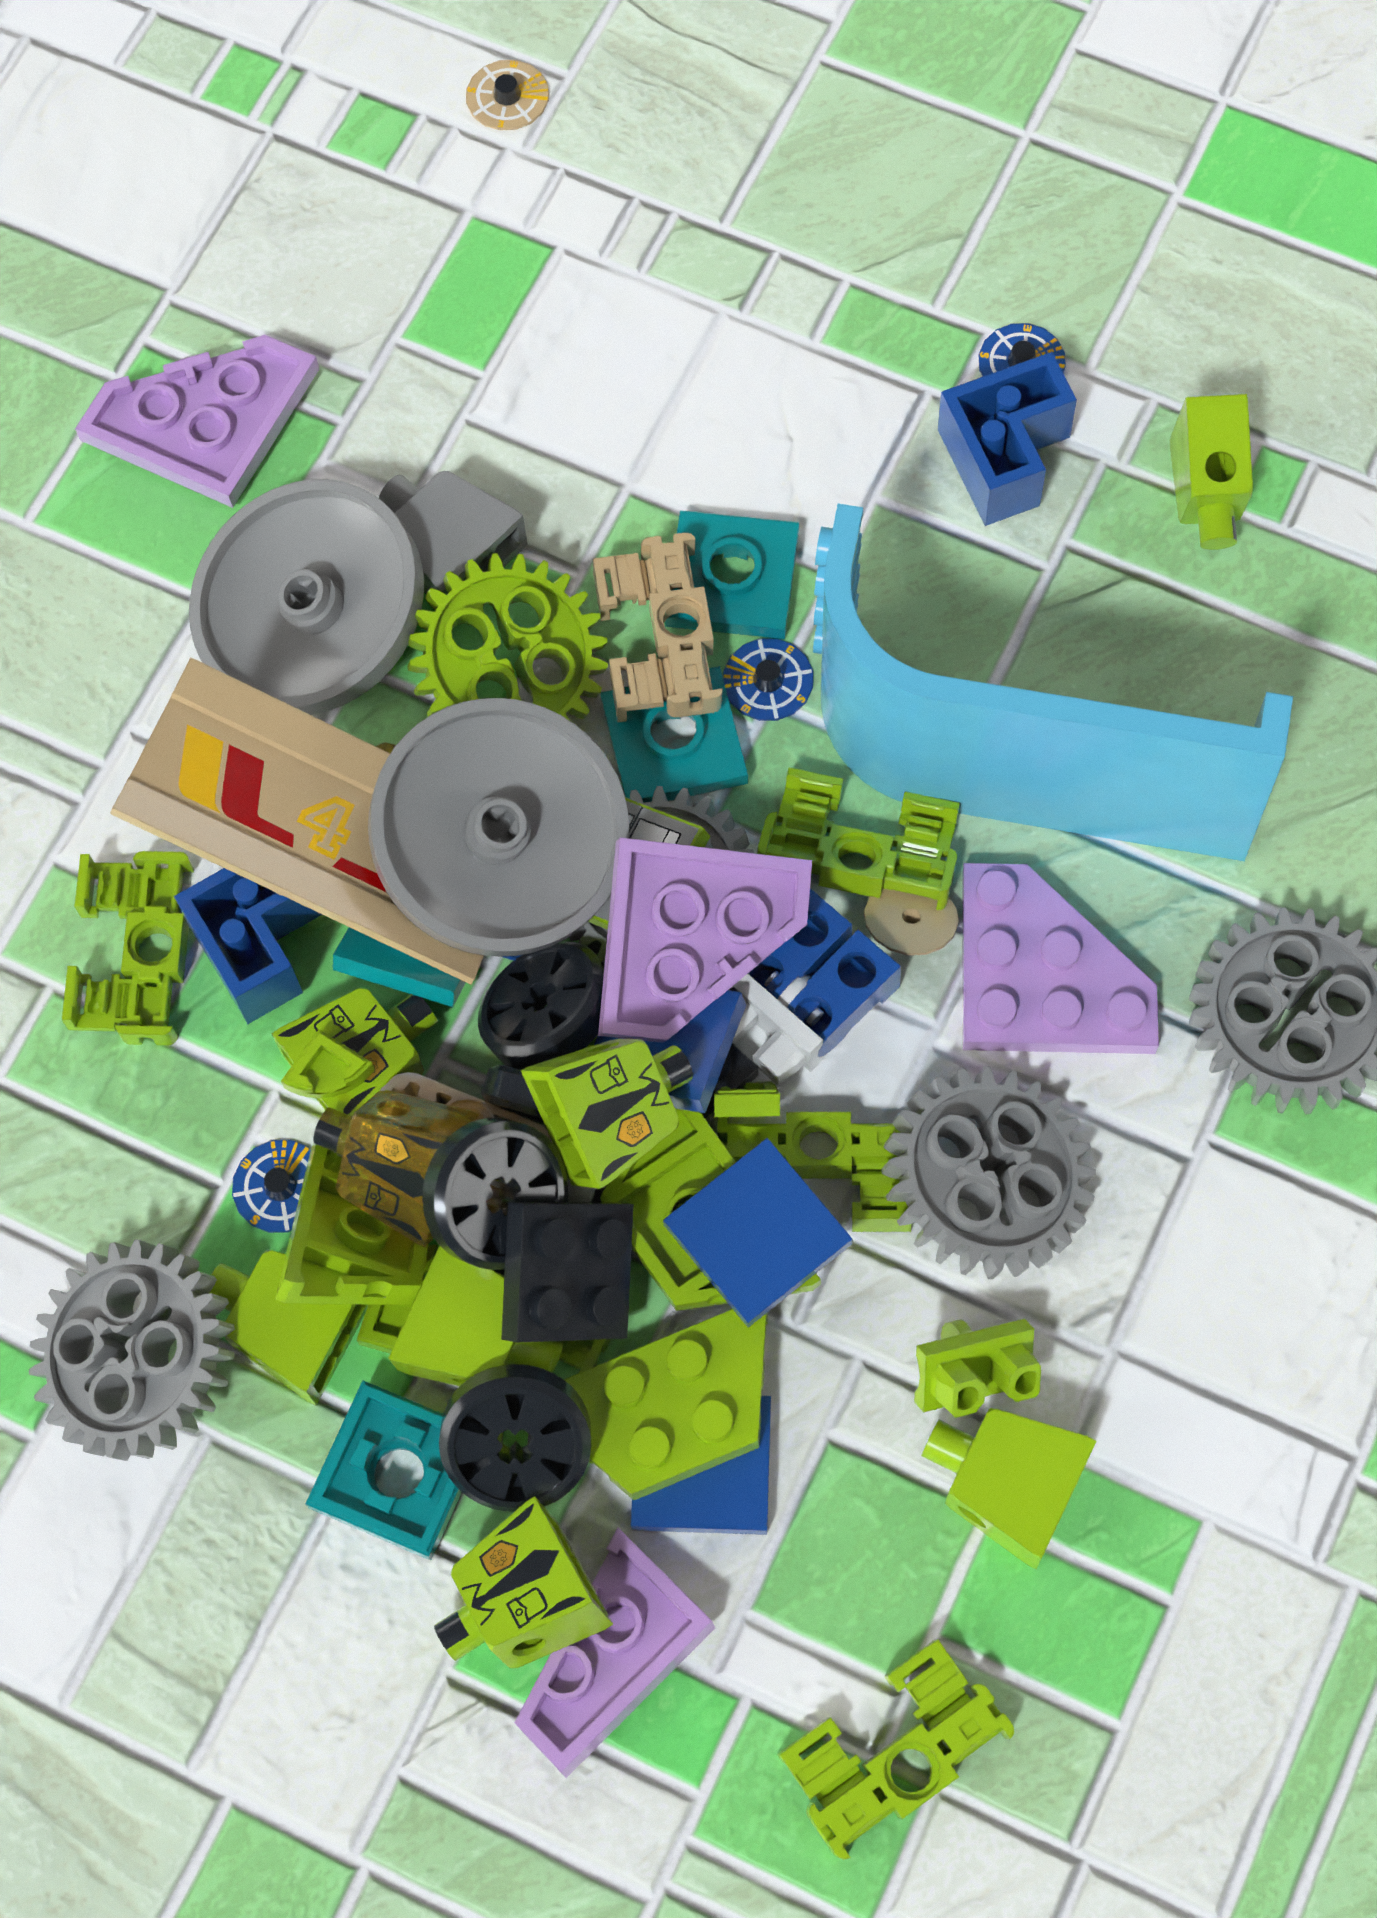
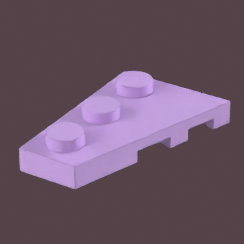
M618 1527L606 1548L609 1553L593 1583H591L613 1625L597 1634L551 1653L514 1722L565 1778L715 1629L712 1620Z

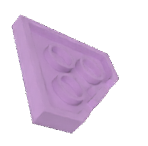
M262 335L242 341L244 346L242 349L210 358L209 352H205L162 365L164 369L162 373L135 381H130L129 376L105 382L75 429L80 441L233 508L319 371L317 358L272 337Z
M620 837L616 841L598 1036L642 1039L643 1041L661 1043L671 1038L702 1010L718 999L758 966L760 962L807 925L812 860Z
M964 863L962 871L963 1050L1156 1054L1159 1046L1157 984L1027 864Z

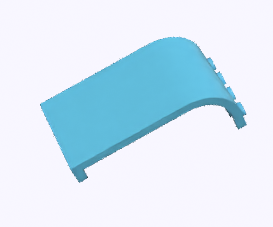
M837 504L833 528L821 526L816 549L815 565H818L814 590V595L817 596L814 625L817 626L813 653L822 654L821 710L827 734L843 762L855 775L876 791L900 802L903 801L904 792H910L960 803L959 814L1245 861L1285 758L1293 696L1266 692L1253 727L940 676L912 668L882 649L862 625L857 614L859 597L857 587L860 577V564H858L862 544V533L859 532L864 507Z

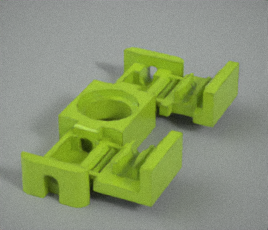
M788 768L785 791L778 815L777 812H771L766 816L758 843L757 854L812 860L811 873L819 876L818 886L877 898L881 897L882 889L895 890L938 900L936 910H942L947 906L957 861V853L950 847L960 803L904 792L898 823L905 825L903 836L896 834L895 837L837 825L834 824V821L827 820L830 810L838 811L842 795L843 778ZM776 819L777 822L782 823L781 826L776 825ZM848 853H860L871 859L873 864L861 870L851 869L841 863L840 858ZM941 857H947V861L941 860Z
M140 851L133 857L137 869H133L132 863H98L93 861L90 854H80L74 907L81 918H98L99 911H119V918L126 919L121 972L125 979H122L120 974H112L111 982L107 979H104V981H92V976L90 974H82L77 966H67L61 1020L68 1030H117L122 1040L129 1045H142L144 1037L153 1039L156 1045H172L178 1039V1035L173 1027L169 1026L173 983H184L189 925L183 913H180V907L174 896L182 892L184 872L194 873V868L184 852ZM161 864H167L168 868H161ZM95 879H98L96 906H92ZM164 934L172 939V947L165 958L160 961L149 962L139 957L140 944L148 936ZM149 983H156L157 986L150 987ZM83 986H87L84 1014H80Z
M786 1112V1123L728 1124V1117H718V1138L736 1162L768 1138L802 1179H851L852 1176V1185H860V1202H852V1232H911L912 1224L899 1226L897 1223L900 1216L908 1209L906 1202L887 1201L886 1198L889 1191L900 1182V1179L882 1174V1168L890 1159L898 1157L884 1148L885 1142L893 1133H900L892 1123H851V1112ZM824 1132L834 1138L837 1142V1149L827 1158L816 1159L806 1155L802 1151L800 1143L810 1133ZM852 1166H856V1174H852Z
M938 1639L930 1642L884 1676L889 1685H893L897 1692L906 1688L919 1707L912 1714L917 1720L922 1718L929 1730L922 1723H917L864 1762L862 1766L868 1775L864 1776L857 1766L861 1763L857 1754L849 1759L835 1738L841 1735L842 1732L831 1717L823 1720L777 1754L781 1761L786 1764L807 1797L812 1799L816 1796L823 1808L818 1810L815 1804L810 1802L807 1806L806 1814L831 1852L840 1859L851 1858L845 1847L893 1811L899 1819H903L959 1778L953 1767L997 1734L1001 1733L1005 1739H1011L1014 1735L1013 1724L1006 1714L1001 1713L995 1706V1698L986 1686L982 1684L968 1686L975 1695L972 1698L968 1696L963 1687L969 1682ZM930 1658L933 1660L934 1664L907 1684L904 1682L905 1678L929 1662ZM827 1733L831 1736L829 1741L802 1760L801 1754L825 1738ZM907 1749L920 1752L929 1764L930 1775L928 1781L921 1789L915 1792L901 1790L894 1784L891 1777L893 1759L900 1752Z

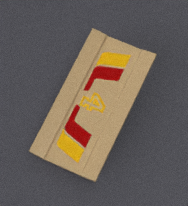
M190 657L110 814L470 985L475 980L484 955L468 953L450 947L420 930L397 908L378 877L369 846L368 818L371 798L378 776L390 753Z

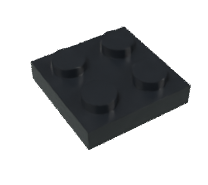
M508 1202L501 1340L522 1343L627 1338L634 1204L623 1202Z

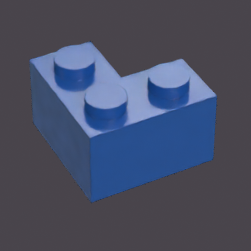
M1053 352L941 392L937 430L985 526L1040 506L1046 468L1037 450L1066 440L1071 436L1077 399Z
M225 868L174 896L189 927L247 1024L303 993L295 972L277 940L322 914Z

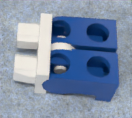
M810 888L807 925L729 989V991L741 992L746 1003V1008L732 1043L736 1045L756 1024L770 1038L755 1052L753 1062L771 1081L779 1085L802 1066L812 1072L824 1059V1055L834 1049L878 1002L883 1004L900 987L901 966L861 931L857 930L852 935V924Z

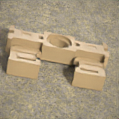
M690 533L674 534L673 542L662 543L661 536L645 538L641 543V560H639L638 553L593 558V576L601 621L610 620V611L616 609L617 605H621V601L632 600L634 604L637 603L638 599V605L640 606L646 605V601L649 600V611L658 658L656 659L655 653L648 654V661L627 664L626 657L609 659L610 679L617 722L627 721V711L663 707L664 701H667V713L672 717L714 713L719 711L722 706V689L713 690L707 656L713 655L714 639L704 587L694 588L689 556L695 555L696 539ZM606 573H610L614 596L609 597L608 585L605 579ZM673 588H680V590L671 591ZM686 613L697 620L698 627L691 634L681 636L670 633L665 628L664 622L673 614ZM621 670H626L630 694H625ZM691 697H700L698 702H690Z

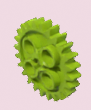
M494 553L489 560L486 572H482L478 564L473 559H470L465 565V581L461 580L450 570L445 573L443 582L448 594L446 595L433 588L429 589L425 599L435 612L417 610L415 618L418 621L417 625L427 632L410 634L408 646L423 652V655L409 661L407 665L408 671L426 674V678L416 685L414 693L416 696L433 694L436 698L427 712L428 717L446 707L479 699L476 693V685L485 680L496 681L502 685L506 691L507 699L522 701L519 695L518 682L514 674L515 669L522 685L531 695L533 704L562 715L569 721L567 713L584 719L590 712V709L580 696L597 698L602 690L600 685L588 677L589 675L603 674L608 668L607 662L592 657V653L603 649L608 643L606 637L589 634V630L597 624L601 616L599 613L582 615L579 610L588 596L587 592L583 591L569 597L564 591L569 583L570 575L565 573L552 583L546 579L548 562L544 560L534 573L526 572L523 554L517 555L511 569H504L498 553ZM516 602L528 603L538 614V625L531 628L518 626L510 618L508 607ZM485 604L491 605L496 613L497 625L504 646L507 650L518 648L521 653L514 663V669L507 658L497 660L494 656L501 645V639L493 623L483 611ZM460 624L472 625L482 635V647L471 651L462 649L456 645L452 638V628ZM540 658H548L555 661L562 670V682L549 685L538 680L533 671V661Z

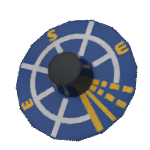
M1029 323L1009 324L995 330L984 340L978 355L979 371L983 377L1053 352L1064 373L1066 368L1065 351L1058 339L1045 328Z
M757 639L742 645L730 656L723 671V680L730 704L741 714L758 721H778L794 715L806 704L813 689V670L806 655L795 645L780 639Z
M272 1140L255 1147L240 1161L233 1176L232 1197L239 1214L251 1226L268 1233H285L292 1230L311 1151L308 1146L293 1140Z

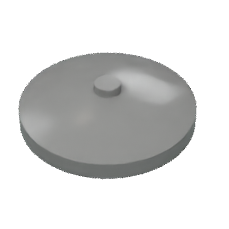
M312 479L272 489L255 498L236 512L221 527L202 556L192 583L189 602L190 630L197 654L202 663L310 715L341 707L357 699L382 680L407 648L409 636L414 634L418 624L415 614L417 610L422 609L424 597V574L420 553L412 535L399 517L378 497L356 485L329 479Z
M485 698L465 701L446 707L419 722L399 741L386 759L372 794L368 818V835L373 863L387 894L397 908L420 930L450 947L468 953L498 957L518 956L543 950L565 940L590 921L603 906L612 890L616 841L620 837L629 838V817L622 786L610 761L590 736L562 715L530 702L505 698Z

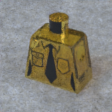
M384 1090L378 1091L355 1111L353 1116L331 1107L327 1108L316 1125L313 1141L321 1147L342 1155L336 1189L340 1197L416 1244L426 1247L434 1239L425 1220L422 1202L423 1184L428 1166L440 1145L462 1126L478 1120L479 1114L470 1110Z

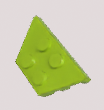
M675 1108L679 1117L678 1127L610 1182L603 1191L600 1202L634 1204L632 1249L674 1309L680 1311L727 1304V1302L666 1229L663 1220L736 1163V1161L700 1112ZM816 1273L791 1294L813 1291L821 1285V1279Z
M313 1143L275 1300L283 1303L413 1305L422 1285L430 1238V1230L423 1211L422 1197H410L362 1167L361 1171L354 1167L360 1176L343 1175L342 1172L356 1174L349 1162L332 1150ZM369 1181L399 1196V1207L395 1216H390L376 1209L373 1210L364 1206ZM371 1184L367 1205L374 1207L375 1202L379 1199L378 1187ZM380 1189L381 1200L376 1207L393 1214L397 1197ZM371 1193L377 1195L376 1200L370 1198ZM383 1217L397 1219L411 1225L420 1234L422 1240L417 1239Z
M731 1309L564 1379L582 1398L589 1413L591 1422V1454L589 1463H594L608 1475L610 1481L631 1499L637 1500L759 1448L768 1312L748 1328L736 1312Z

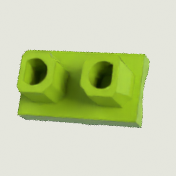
M1025 1318L972 1331L969 1325L962 1319L945 1323L941 1330V1339L916 1345L920 1379L914 1394V1402L923 1413L945 1407L957 1418L976 1413L984 1404L986 1396L1004 1392L1015 1402L1037 1397L1040 1392L1041 1365L1033 1355L1035 1329Z

